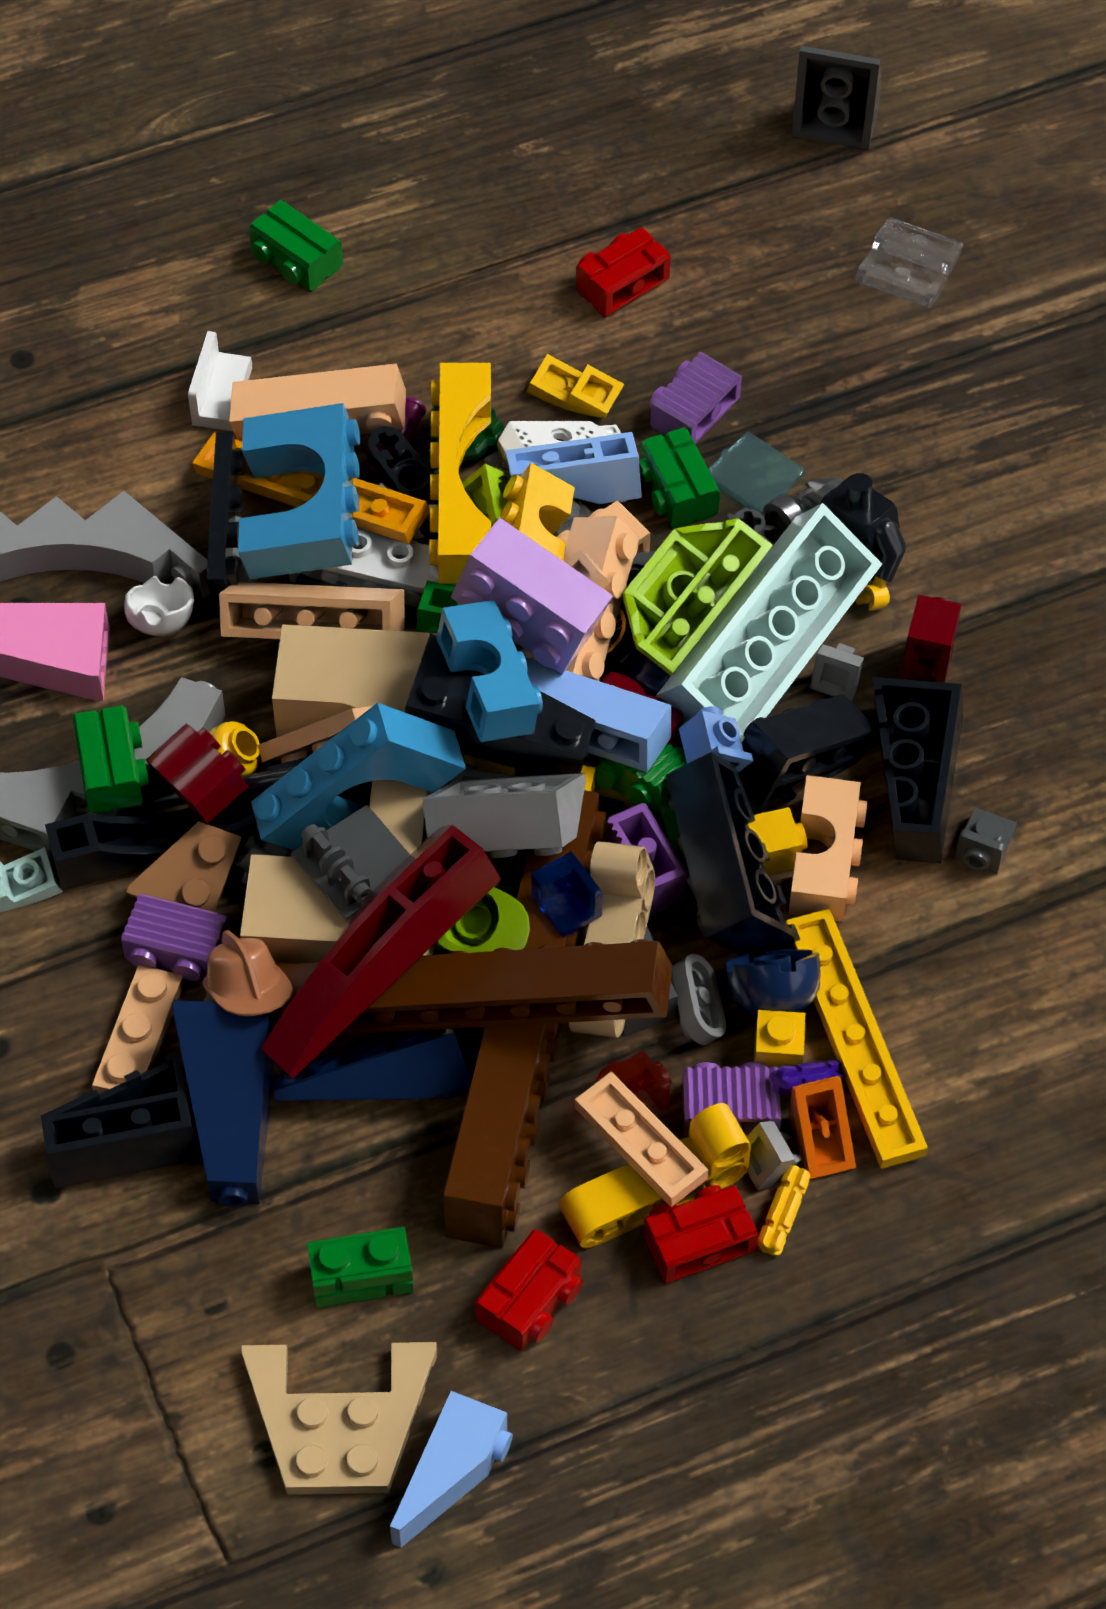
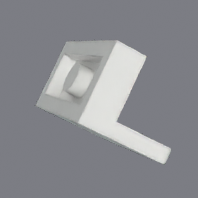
M207 331L188 391L191 421L193 426L233 432L229 422L232 382L249 380L252 360L248 356L219 352L217 333Z

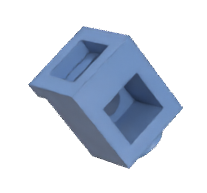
M709 706L700 709L693 718L679 728L687 764L710 752L734 764L738 772L753 762L752 754L743 750L736 719L723 716L719 707Z

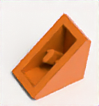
M834 1076L792 1086L788 1120L805 1169L810 1173V1179L856 1168L841 1078Z

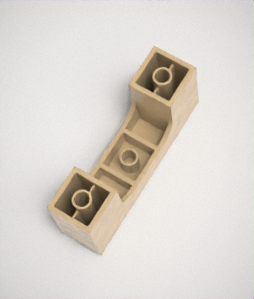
M282 624L272 695L276 737L349 709L373 706L377 702L405 712V706L430 633ZM396 780L372 781L370 809L411 855L427 839L422 799L432 794V792ZM251 854L240 938H257L264 941L275 963H312L323 959L355 915L345 920L293 857Z

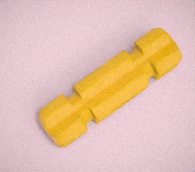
M791 1165L783 1174L780 1187L777 1188L765 1218L766 1222L762 1226L757 1238V1249L762 1253H767L771 1256H779L782 1253L787 1234L791 1230L801 1205L802 1195L805 1194L809 1184L810 1173L806 1169Z

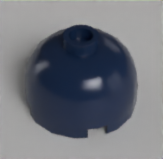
M812 950L764 951L763 956L755 957L753 962H750L749 953L738 955L725 961L730 994L737 1005L749 1015L757 1016L758 1010L785 1012L805 1010L815 1000L820 988L821 969L819 953L812 954Z

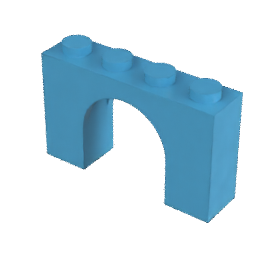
M344 403L243 418L242 452L253 478L293 472H312L324 477L318 492L309 501L295 509L239 518L238 554L250 579L352 565V547L358 546L359 543L357 525L355 520H353V512L359 511V498L356 487L353 486V479L359 478L360 475L358 458L354 452V445L360 444V432L356 419H349Z
M377 702L252 800L251 804L261 840L296 850L303 845L304 839L301 837V833L309 825L315 824L318 828L324 827L328 830L361 809L360 803L337 796L353 786L375 780H396L434 793L464 771L466 767L455 731Z

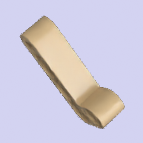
M598 841L594 846L590 864V877L596 891V896L584 945L590 942L603 944L630 943L633 940L644 939L655 890V872L648 852L644 846ZM625 1019L569 1022V1029L571 1032L618 1038L623 1031Z

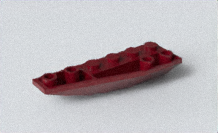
M453 824L439 827L364 901L333 947L320 961L278 1020L261 1047L264 1054L292 1079L302 1071L501 880L483 848Z

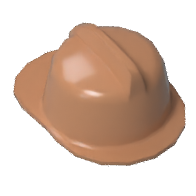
M227 930L222 933V944L212 949L208 955L207 976L202 983L205 990L219 1007L226 1012L239 1016H257L270 1013L282 1007L291 998L293 991L291 982L279 966L275 964L264 941L257 938H238Z

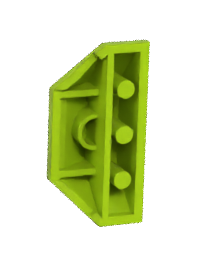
M739 518L725 520V522L674 528L622 593L636 649L669 675H672L773 545Z

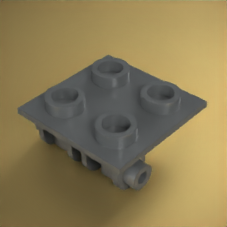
M365 805L328 830L324 827L318 828L315 824L309 825L301 833V837L304 839L303 845L291 852L293 859L345 920L355 915L372 891L410 856V853L368 805Z

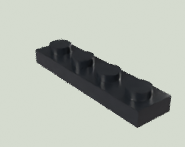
M233 432L216 433L207 564V583L212 602H219V593L230 585H237L239 579L238 561L232 558L233 548H238L239 522H235V511H242L243 509L242 486L237 485V475H244L245 457L242 449L236 448Z

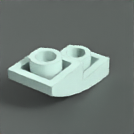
M45 847L6 865L0 862V912L27 906L63 892L52 854Z

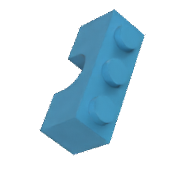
M495 600L442 608L436 639L450 672L473 670L484 674L472 677L466 703V710L480 742L533 734L537 715L543 709L542 695L537 686H532L528 677L527 662L523 652L517 651L514 645L509 619L502 617Z

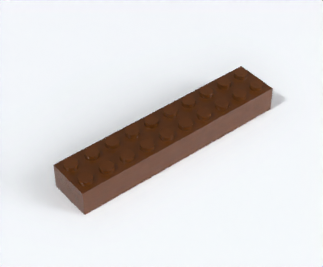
M584 790L577 838L562 847L561 853L537 856L534 855V849L528 850L517 895V900L522 903L529 916L530 932L523 949H537L543 945L558 947L577 946L578 941H583L587 924L586 905L587 901L592 902L595 891L590 877L592 852L596 842H605L603 832L606 812L599 811V793ZM559 1023L485 1027L444 1192L446 1238L503 1248L506 1232L515 1233L520 1213V1203H517L520 1188H526L530 1170V1160H527L530 1145H536L539 1132L540 1118L537 1117L540 1103L545 1104L549 1089L550 1076L547 1075L549 1062H555L558 1051L559 1034H557Z

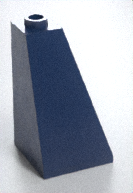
M174 1000L173 1013L211 1202H219L224 1206L233 1208L243 1207L247 1203L260 1204L275 1064L264 1054L261 1047L273 1030L271 1012L257 1016H239L226 1012L216 1002Z

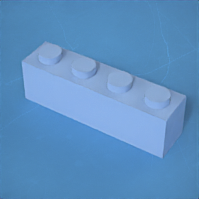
M526 658L527 674L532 686H537L541 692L596 720L588 753L644 772L649 771L671 739L670 704L566 670L563 674H560L553 668L545 667L538 661Z

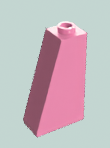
M0 603V677L94 701H104L110 630L105 603Z

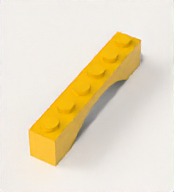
M440 363V380H431V406H439V411H431V437H439V442H431V468H439V474H430V500H439V507H430V533H438V539H430L429 558L430 566H438L439 584H457L471 553L491 529V521L475 506L466 493L459 477V467L466 450L477 435L491 423V363Z

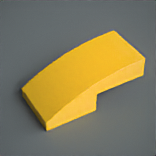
M547 354L526 392L569 411L606 418L624 384L590 365H587L582 373Z

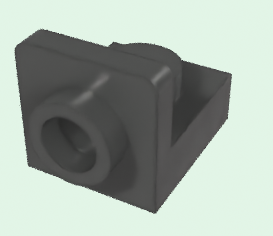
M975 807L966 828L962 829L954 859L964 862L974 870H986L998 874L1015 834L1017 822Z

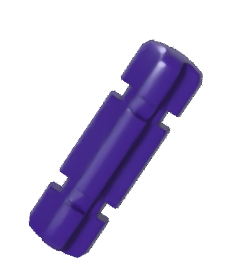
M829 1060L824 1063L812 1062L796 1064L795 1066H780L778 1070L770 1073L769 1080L773 1083V1091L776 1094L784 1095L791 1094L792 1086L839 1076L843 1084L846 1080V1075L842 1072V1064L839 1061Z

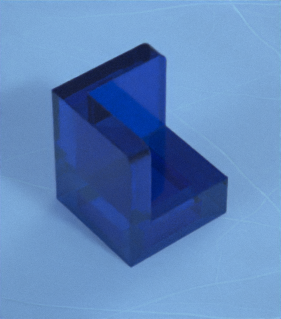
M572 851L531 873V897L560 936L566 937L602 916L603 892Z

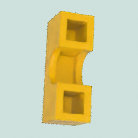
M530 463L520 476L515 474L508 481L503 492V497L506 498V505L500 514V518L563 561L566 542L555 537L553 534L571 514L575 487Z

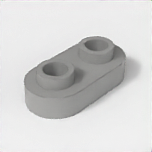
M690 954L673 965L672 985L678 996L677 1004L680 1014V1026L683 1033L689 1039L701 1045H707L725 1033L726 1020L718 981L713 968L700 955Z

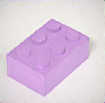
M500 517L471 553L451 595V598L458 602L459 605L495 600L502 617H507L510 621L513 642H516L533 654L540 664L553 668L560 674L565 672L588 641L613 597L612 594Z

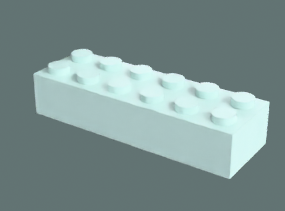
M823 503L798 515L655 697L671 704L681 715L683 724L693 718L696 712L702 708L709 706L719 707L723 716L736 719L742 742L745 738L743 733L746 727L753 720L768 716L881 567L882 563Z

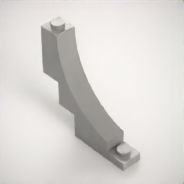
M125 491L121 492L86 520L57 496L18 526L0 512V582L45 571L87 570L116 574L145 583L153 576H157L162 583L171 576H173L174 580L180 577L202 599L210 594L207 583L208 560Z
M181 677L164 703L139 726L143 748L134 749L135 759H147L186 723L197 732L202 727L209 731L220 725L225 717L222 690L205 681L195 682ZM79 760L35 771L0 772L1 840L33 851H38L45 847L51 853L45 824L75 817L77 814L91 813L88 812ZM145 760L149 785L151 787H158L160 790L170 789ZM114 807L113 810L95 814L125 816L127 811L126 808L119 809Z

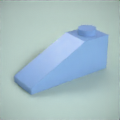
M632 432L506 450L510 477L515 474L520 476L529 464L533 463L575 487L573 498L597 504L614 503L617 500L622 503L627 500L642 498L639 455Z
M453 1391L450 1392L390 1525L391 1542L393 1545L402 1548L489 1475L495 1460L503 1462L513 1437L512 1433L507 1432V1412Z

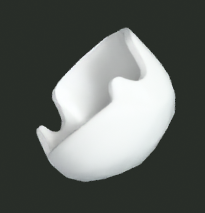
M153 576L143 585L132 587L125 595L124 608L126 618L135 629L142 633L160 637L174 635L187 624L191 616L194 603L193 589L180 577L175 578L171 584H164L159 581L157 576Z

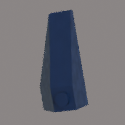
M464 1028L402 1031L385 1039L369 1035L357 1040L358 1044L348 1050V1055L339 1058L338 1053H327L313 1059L293 1079L285 1072L276 1075L273 1094L276 1100L429 1099L439 1095L443 1099L458 1096L467 1090V1086H470L472 1082L474 1067Z

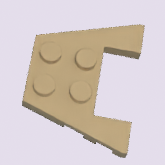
M436 1342L391 1343L390 1392L287 1394V1345H242L243 1361L287 1495L389 1493L410 1434L409 1430L413 1418L423 1398L425 1384L431 1367L434 1366L437 1358Z

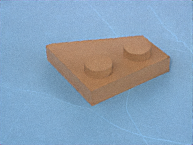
M198 821L128 886L126 895L137 899L138 894L141 893L215 912L242 842V837Z

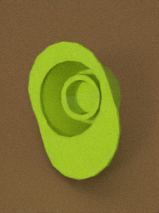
M493 887L437 942L450 951H465L468 953L489 952L498 948L521 950L525 947L530 932L529 916L522 903L513 896Z

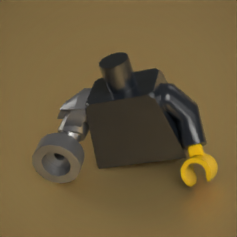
M856 473L844 481L841 478L812 480L804 484L808 488L800 492L799 497L779 495L764 506L763 512H766V524L775 526V535L780 538L795 517L823 503L882 563L881 567L871 578L873 584L865 586L855 599L856 604H868L871 601L868 608L869 611L882 609L888 605L890 594L886 584L887 581H893L906 551V543L900 531L896 505L873 489V481L870 476L864 473Z

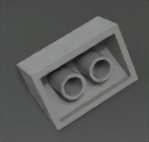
M585 773L453 781L422 799L427 839L439 827L453 824L481 846L484 851H489L491 858L511 857L517 855L520 849H534V855L537 856L561 853L562 847L577 838L586 783Z

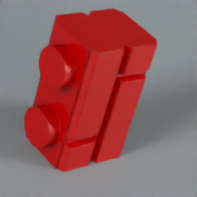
M643 227L636 229L628 235L621 233L612 240L608 247L598 253L589 252L581 258L578 265H576L577 292L586 301L591 302L592 306L603 317H607L670 279V254L658 241L655 242L654 238Z
M719 1185L706 1187L694 1196V1200L680 1205L675 1204L672 1207L667 1202L654 1207L650 1211L649 1216L644 1217V1239L652 1257L655 1259L656 1266L665 1284L756 1251L757 1229L735 1185L721 1189Z
M533 1229L475 1301V1319L494 1334H499L503 1340L519 1351H523L532 1339L537 1343L540 1342L553 1325L554 1317L551 1314L561 1302L569 1305L581 1290L583 1280L580 1279L581 1260L562 1245H557L553 1239L538 1229Z

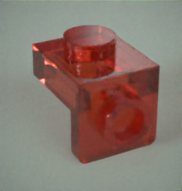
M644 1050L623 1062L620 1060L611 1062L596 1077L597 1083L612 1071L635 1096L645 1090L660 1110L669 1105L670 1086L672 1085L670 1075L659 1061L653 1063Z

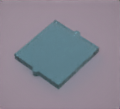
M749 431L730 449H723L722 456L708 468L718 488L749 509L757 510L760 513L763 512L764 506L776 496H787L788 490L805 475L806 470Z

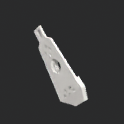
M509 421L498 439L497 448L503 459L507 460L506 450L621 434L617 425L598 426L591 421Z

